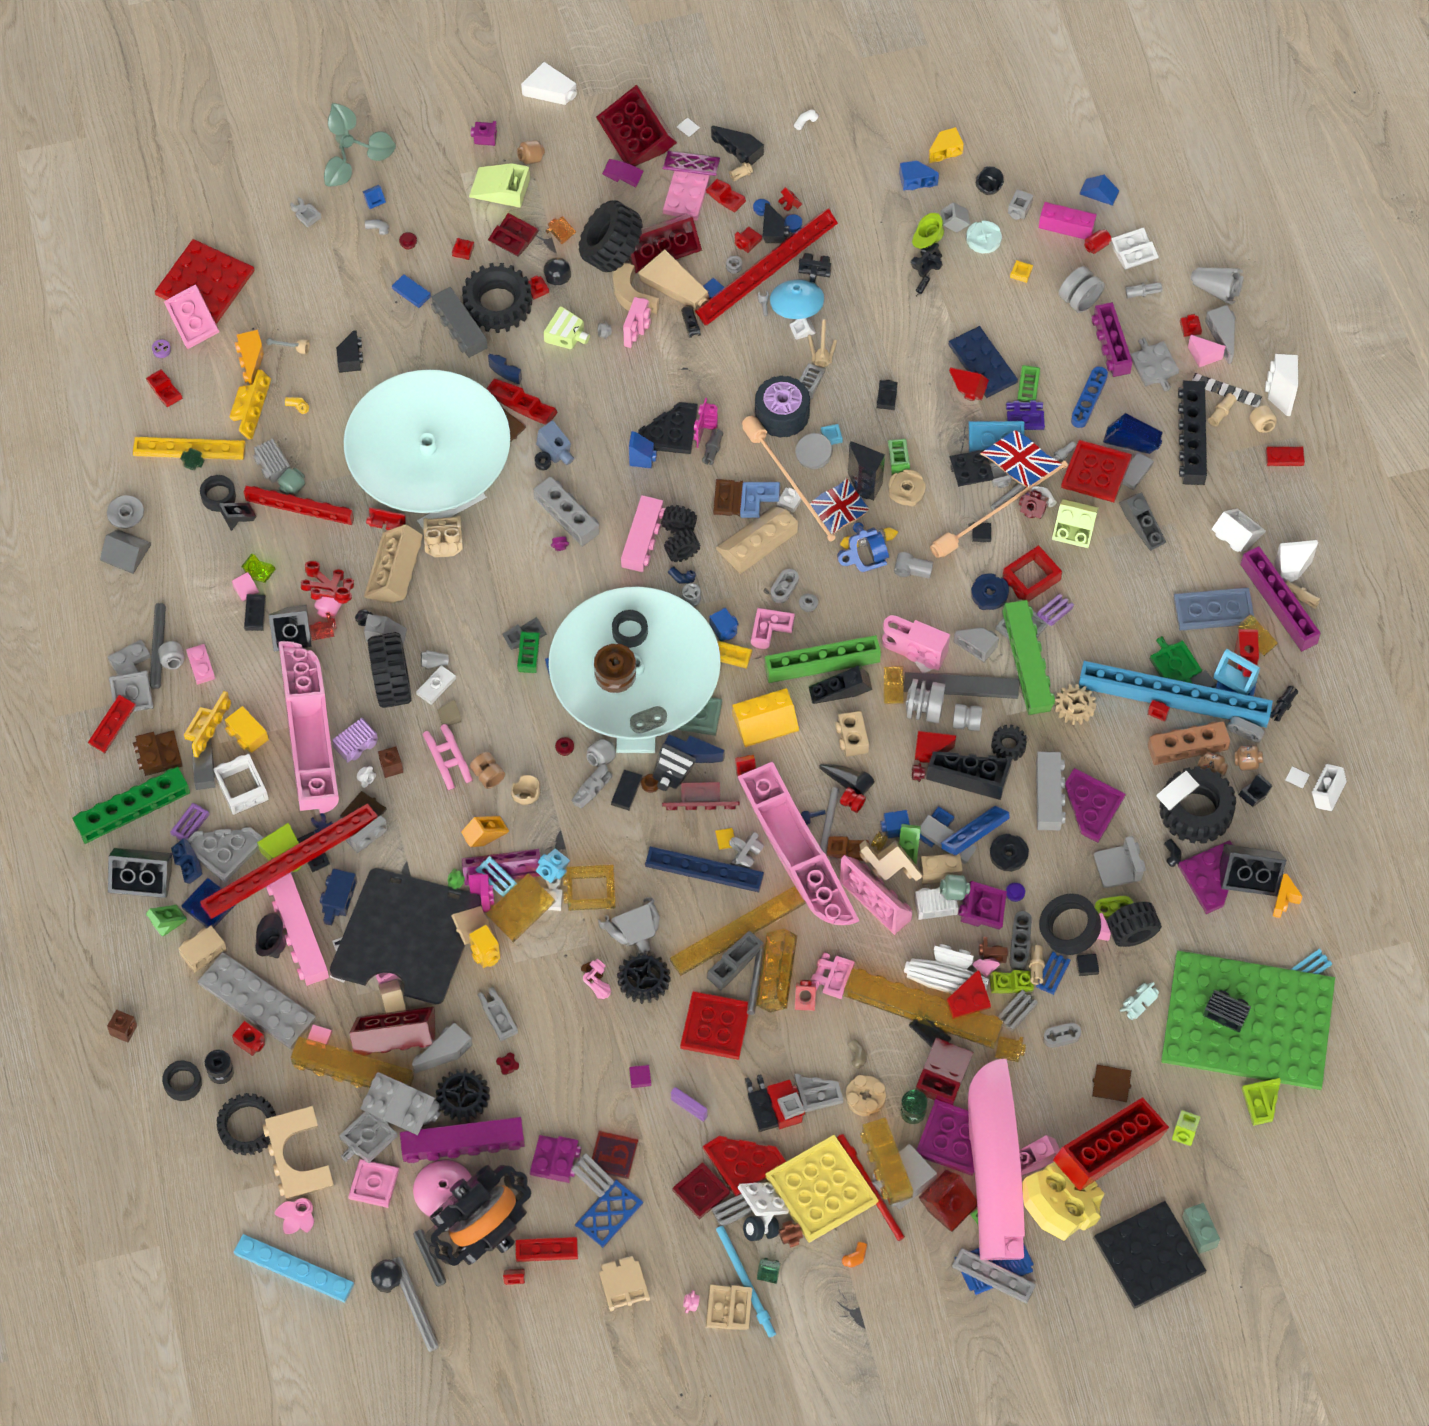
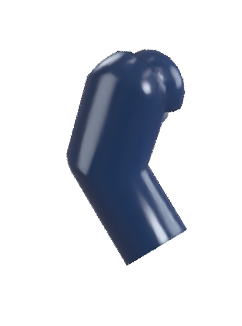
M673 566L668 571V574L679 584H689L695 581L696 573L692 570L681 573Z

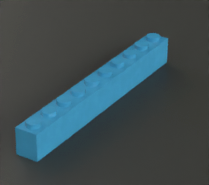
M1087 661L1083 662L1079 680V688L1081 689L1085 686L1086 690L1151 703L1152 700L1161 701L1171 708L1227 720L1235 716L1267 728L1273 703L1272 700Z

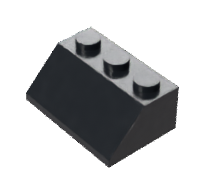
M851 441L849 444L848 475L857 493L862 498L874 501L883 484L885 454Z
M1224 844L1220 860L1221 889L1278 896L1287 860L1278 851Z
M114 848L109 855L108 893L166 898L172 872V853Z

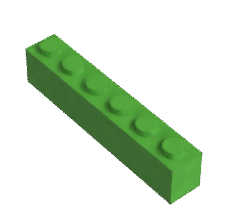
M1027 600L1005 603L1002 613L1027 713L1032 715L1050 712L1055 704L1054 694L1050 693V678L1046 676V662L1041 657L1042 647L1036 637L1037 626L1032 622V607L1028 606Z
M877 635L768 655L765 656L764 667L768 683L880 663L881 650Z

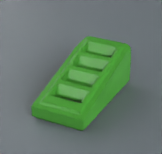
M1022 365L1017 400L1023 402L1036 400L1040 375L1039 367ZM1025 374L1034 375L1035 378L1025 377ZM1024 381H1031L1034 384L1024 383ZM1023 387L1033 388V391L1024 390ZM1022 393L1032 394V398L1024 397Z
M906 439L888 440L892 475L903 472V470H910Z

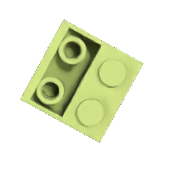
M1062 499L1052 540L1089 548L1099 508Z

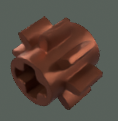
M792 1220L782 1223L783 1229L778 1231L783 1245L788 1243L790 1248L800 1245L799 1239L803 1238L800 1225L792 1223Z

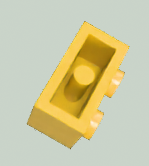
M487 925L469 934L470 948L473 952L471 955L476 964L480 963L483 969L487 966L495 965L500 959L499 944Z

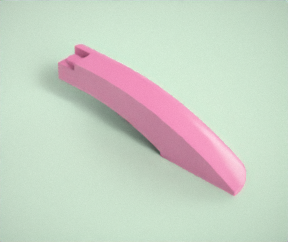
M280 641L278 642L300 811L319 809L320 813H325L337 805L339 796L320 662L313 651L302 648L301 644Z
M770 762L738 776V780L772 847L809 909L817 917L831 924L850 925L859 922L826 854L822 851L807 827L774 763Z
M999 1059L986 1064L977 1072L970 1083L968 1091L969 1137L971 1140L976 1183L980 1260H1021L1024 1258L1023 1237L1025 1236L1018 1133L1007 1059Z

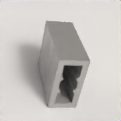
M909 1144L873 1174L872 1184L878 1192L882 1191L887 1196L886 1200L892 1207L896 1206L901 1210L936 1181L937 1173Z

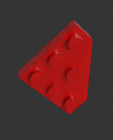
M718 1136L702 1146V1149L735 1196L741 1194L738 1189L739 1184L760 1183L766 1179V1173L786 1162L776 1146H763L745 1140L737 1141L728 1139V1137Z

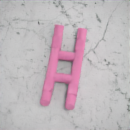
M443 724L440 729L444 734L446 743L437 746L429 731H425L423 737L434 757L447 789L451 790L455 786L448 768L458 765L466 783L473 781L451 730L446 724ZM451 749L455 758L444 762L440 753Z

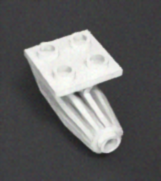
M940 944L939 947H934L936 961L912 958L910 962H906L904 973H907V978L928 988L953 994L974 974V972L967 970L970 965H973L974 956H971L969 951L959 949V952L951 950L952 947ZM981 976L987 990L989 979Z

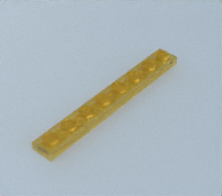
M793 886L670 957V962L679 975L682 976L732 947L747 932L751 931L754 934L806 903L797 888Z

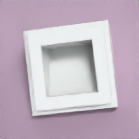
M809 318L797 319L789 324L796 340L816 333Z

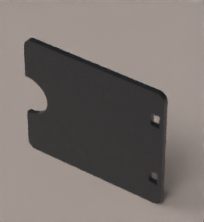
M379 868L370 870L331 963L330 975L337 979L366 986L367 982L375 975L392 973L403 981L405 997L432 1004H441L446 997L465 948L459 932L456 931L457 927L452 915L481 906V897L475 893L453 889L452 887ZM391 878L402 880L401 884L390 882ZM449 893L459 895V899L448 897Z

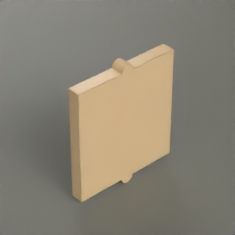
M481 906L452 915L457 927L456 931L459 932L464 945L470 944L469 934L484 925H487L493 934L488 923L489 919H486Z

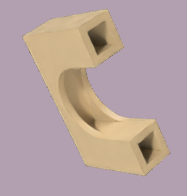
M313 1106L265 1119L266 1124L262 1126L265 1137H270L271 1144L268 1145L270 1156H275L277 1163L273 1164L275 1175H280L282 1183L278 1184L281 1196L285 1195L286 1200L334 1187L329 1165L309 1171H297L288 1166L284 1160V1146L291 1136L318 1128Z

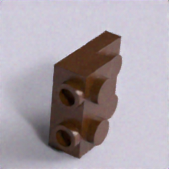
M174 730L156 735L153 731L135 736L136 742H133L135 754L139 753L140 755L137 763L139 770L143 769L145 776L176 767H183Z

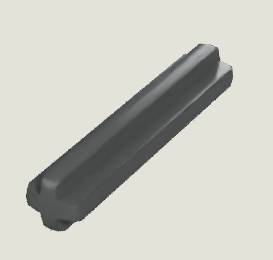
M422 1229L413 1233L414 1239L437 1287L444 1285L446 1279L437 1259L433 1258L429 1253L430 1245L425 1240L424 1231Z

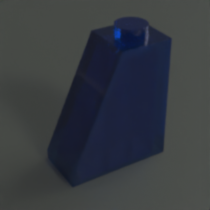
M1125 413L1107 427L1103 442L1150 454L1160 448L1163 432Z

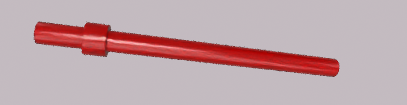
M844 1134L837 1137L838 1141L879 1200L876 1205L898 1241L904 1239V1234L856 1156L858 1153L855 1148L850 1146Z

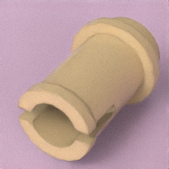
M744 162L742 166L729 171V175H731V179L735 182L746 175L750 176L753 169L749 163Z

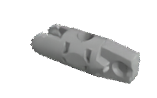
M605 764L600 765L579 788L571 800L575 806L583 808L589 801L593 800L612 778V774L607 772L608 768Z

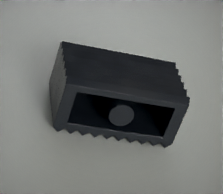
M1214 990L1203 1016L1240 1033L1251 1006L1243 999L1236 1000L1230 997L1226 991Z

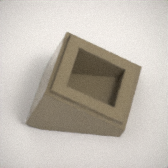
M455 700L437 710L442 725L446 724L449 726L461 722V715Z

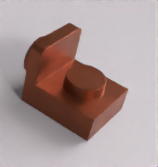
M983 937V943L979 944V955H982L983 960L995 958L999 963H1006L1008 947L999 945L988 947V939Z

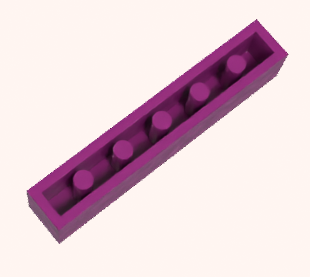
M1260 546L1244 553L1240 564L1300 651L1302 652L1318 644L1320 631Z
M521 1117L421 1129L418 1135L409 1131L400 1132L403 1162L417 1163L419 1160L424 1159L435 1161L440 1157L457 1158L464 1154L475 1156L479 1155L480 1152L497 1153L504 1149L515 1151L525 1147Z

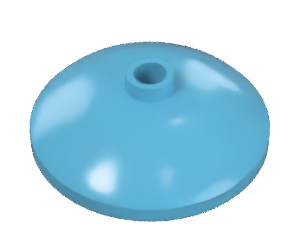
M795 279L783 282L770 295L772 309L778 315L789 319L811 317L818 313L824 304L823 291L816 284L806 280Z

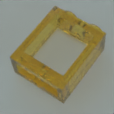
M614 865L566 867L567 874L563 875V886H567V892H564V904H568V911L616 908ZM606 878L607 898L573 900L572 879Z

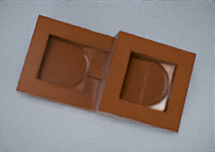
M829 836L827 856L841 859L845 855L858 861H864L859 852V844L864 840H849L848 837Z

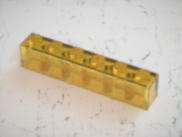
M300 1036L290 1057L292 1065L298 1070L304 1071L307 1069L313 1071L318 1076L327 1075L338 1082H350L351 1085L358 1088L363 1086L370 1089L377 1072L410 1087L414 1079L413 1070Z

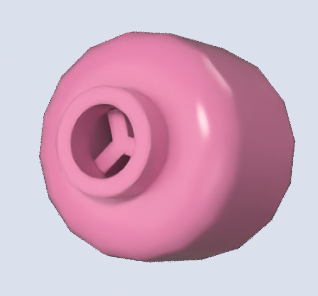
M322 597L314 603V607L318 610L317 614L326 619L328 616L335 617L342 605L335 601L334 598Z

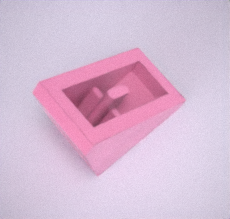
M1193 335L1190 336L1188 349L1199 367L1223 359L1226 347Z

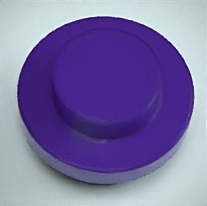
M1011 883L1007 886L1006 896L1009 900L1018 902L1025 897V888L1022 884Z

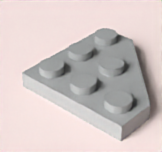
M251 827L243 828V830L223 829L207 833L198 831L194 832L187 841L193 848L198 861L226 883L259 849L257 842L262 840L263 837Z

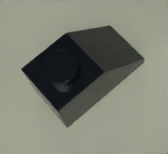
M765 203L762 235L764 242L782 243L787 237H790V227L787 226L785 219L769 203Z

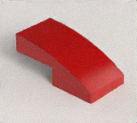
M716 179L706 189V193L734 213L746 202L745 196L731 190L729 184L719 179Z
M162 369L146 378L148 384L167 408L183 399L181 393L173 386L170 378Z

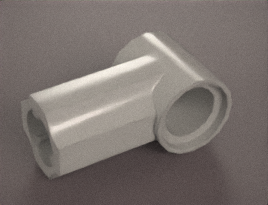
M901 552L897 555L894 573L901 577L915 575L930 579L933 562L917 559L910 553Z

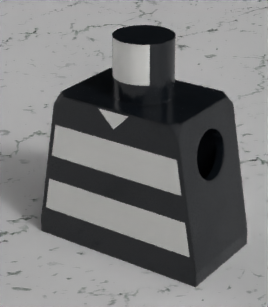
M663 743L657 756L652 776L655 780L659 781L657 787L662 791H667L669 786L677 789L691 772L696 758Z

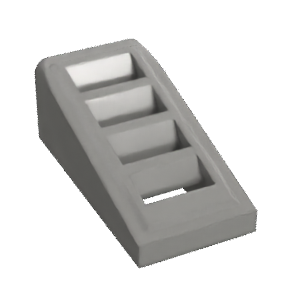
M808 363L799 381L811 387L806 388L809 391L810 399H813L825 369Z

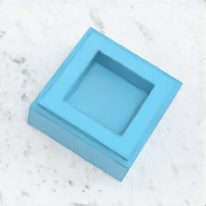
M839 424L821 427V434L827 437L831 445L843 443Z

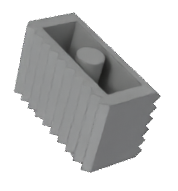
M274 439L254 447L255 455H253V458L257 465L261 464L263 468L261 471L265 479L269 478L271 483L278 481V478L286 469H291Z

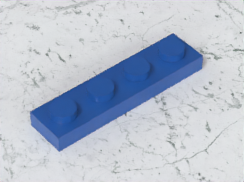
M997 806L992 807L941 842L942 849L953 855H958L1010 819L1009 812Z

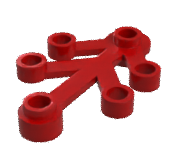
M308 561L305 563V573L307 576L315 577L320 581L314 582L307 579L301 581V590H311L312 599L319 600L322 597L334 598L335 601L341 604L347 603L352 599L350 590L354 588V580L351 578L344 579L343 570H334L332 580L330 581L320 572L319 562ZM343 580V587H337L339 581Z

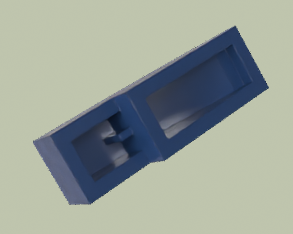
M669 734L665 741V744L696 758L695 763L723 762L725 759L724 749L693 736H689L687 741H684Z

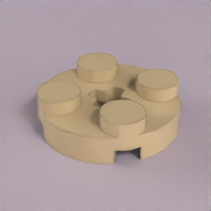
M903 470V472L893 474L888 485L889 497L901 505L915 506L925 494L926 485L922 480L923 477L913 470ZM910 485V490H904L902 486Z
M856 1076L848 1084L845 1095L851 1111L860 1116H870V1114L879 1112L886 1100L884 1084L872 1076ZM869 1092L871 1098L867 1097L866 1100H863L861 1093Z

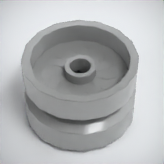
M1082 266L1066 278L1059 290V296L1066 303H1070V306L1077 313H1082L1099 299L1105 284L1097 276L1093 277V273L1086 266Z

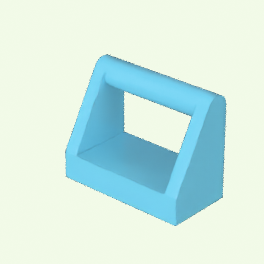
M1226 649L1213 678L1240 694L1248 695L1256 685L1260 667ZM1231 659L1252 671L1251 676H1243V672L1229 665L1228 660Z

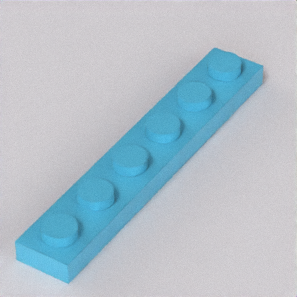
M244 1234L234 1250V1255L344 1303L354 1286V1282Z

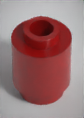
M1105 229L1098 230L1085 239V249L1089 253L1096 254L1109 245V242L1112 241L1111 235Z

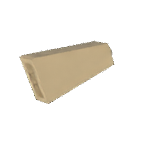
M666 250L662 251L638 272L641 282L686 306H692L694 310L709 300L708 291Z

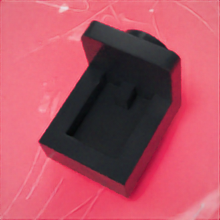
M1258 774L1252 783L1241 789L1238 795L1246 803L1254 807L1266 798L1273 786Z

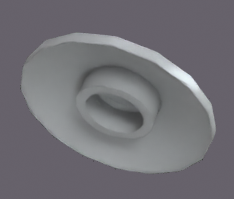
M127 495L117 497L111 501L107 508L108 520L118 528L126 529L135 526L141 521L144 514V508L139 499Z

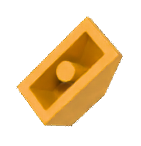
M500 816L474 817L461 833L470 847H481L507 834L509 829Z

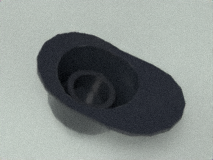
M270 913L264 916L257 926L255 951L261 957L270 956L277 959L286 947V939L283 935L281 917L275 913Z

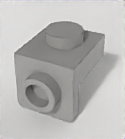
M995 463L990 464L994 476L992 480L993 487H1007L1008 483H1011V475H1007Z

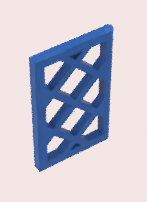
M615 1180L610 1185V1188L605 1191V1194L590 1207L575 1226L603 1248L640 1208L643 1201L624 1187L618 1180ZM615 1187H618L622 1192V1196L610 1197L609 1193ZM622 1200L623 1210L611 1211L610 1201ZM625 1200H634L636 1205L631 1210H626ZM607 1201L608 1212H595V1209L601 1202ZM611 1215H623V1219L617 1225L612 1226ZM608 1216L609 1226L596 1227V1217ZM587 1217H593V1227L586 1228L582 1223ZM609 1230L608 1236L603 1241L597 1237V1231Z

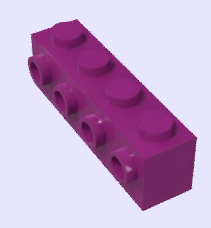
M1113 302L1095 305L1094 315L1091 316L1093 326L1097 328V339L1102 343V354L1107 358L1106 365L1108 371H1111L1113 377L1131 374L1133 361Z

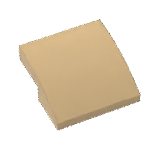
M710 1285L705 1327L748 1330L752 1288L734 1285L731 1287Z

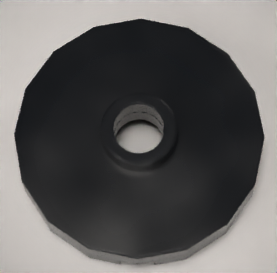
M1003 834L993 840L990 847V859L998 869L1013 872L1022 868L1028 860L1029 849L1021 837ZM1010 852L1012 853V855L1007 856L1006 853Z

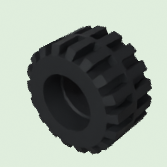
M1136 902L1118 909L1107 919L1111 935L1115 944L1119 947L1141 944L1154 937L1162 928L1154 906L1150 902Z

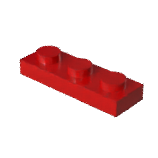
M118 695L88 741V744L105 754L135 709L136 704Z
M577 1237L515 1240L516 1262L578 1259Z

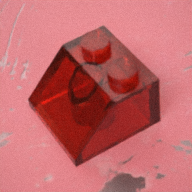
M945 1170L918 1197L927 1211L951 1232L977 1207V1199L962 1177L949 1170Z

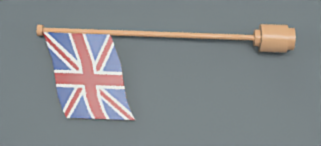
M748 416L743 420L744 432L753 443L761 442L828 535L827 539L829 541H833L836 538L834 534L841 528L860 519L868 512L869 508L847 478L838 486L820 494L809 503L764 441L767 431L758 418Z
M1015 430L981 452L980 455L993 461L1007 475H1011L1012 479L1027 488L958 535L947 532L935 540L933 545L930 546L933 555L938 559L940 557L944 558L956 550L959 543L958 538L1024 495L1032 487L1037 486L1062 468H1067V462H1058L1043 452L1028 437Z

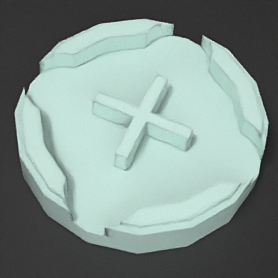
M975 222L967 230L966 241L975 252L990 253L1000 246L1002 234L1000 228L993 222Z

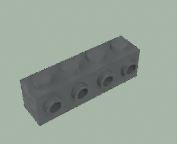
M451 287L432 296L431 308L433 312L439 314L442 325L448 327L451 338L457 340L458 347L462 353L465 352L468 358L488 348L487 338Z

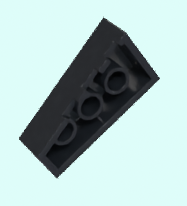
M933 751L926 780L1001 800L1013 757L1006 756V759L996 758L993 755L977 757V754L962 756L959 753Z

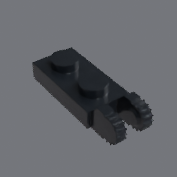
M760 1074L756 1078L760 1090L754 1092L750 1078H745V1085L748 1091L747 1096L758 1132L778 1127L770 1096Z

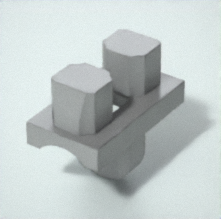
M753 832L745 842L737 837L731 838L729 845L738 852L731 865H740L748 869L751 867L755 859L747 854L750 850L758 855L764 847L757 839L759 836L757 833Z

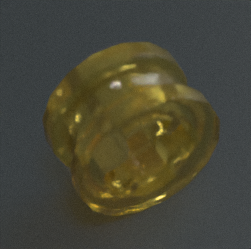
M879 831L872 840L871 847H877V850L881 851L887 842L888 836H883L882 832Z

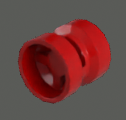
M848 787L840 799V804L851 808V811L858 813L866 801V796L857 794L854 789Z

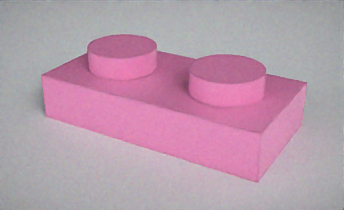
M205 644L186 649L197 685L214 680L215 676Z

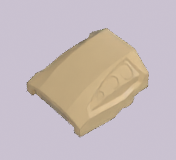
M461 516L435 519L423 518L426 553L435 558L455 556L463 550Z

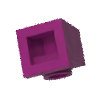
M493 121V123L475 122V127L471 126V137H474V144L495 146L497 137L496 121Z

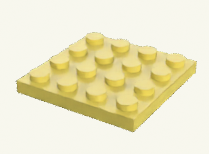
M835 1135L765 1174L768 1182L774 1187L776 1194L784 1200L786 1207L789 1209V1214L795 1223L800 1225L802 1233L809 1243L871 1208L879 1201Z

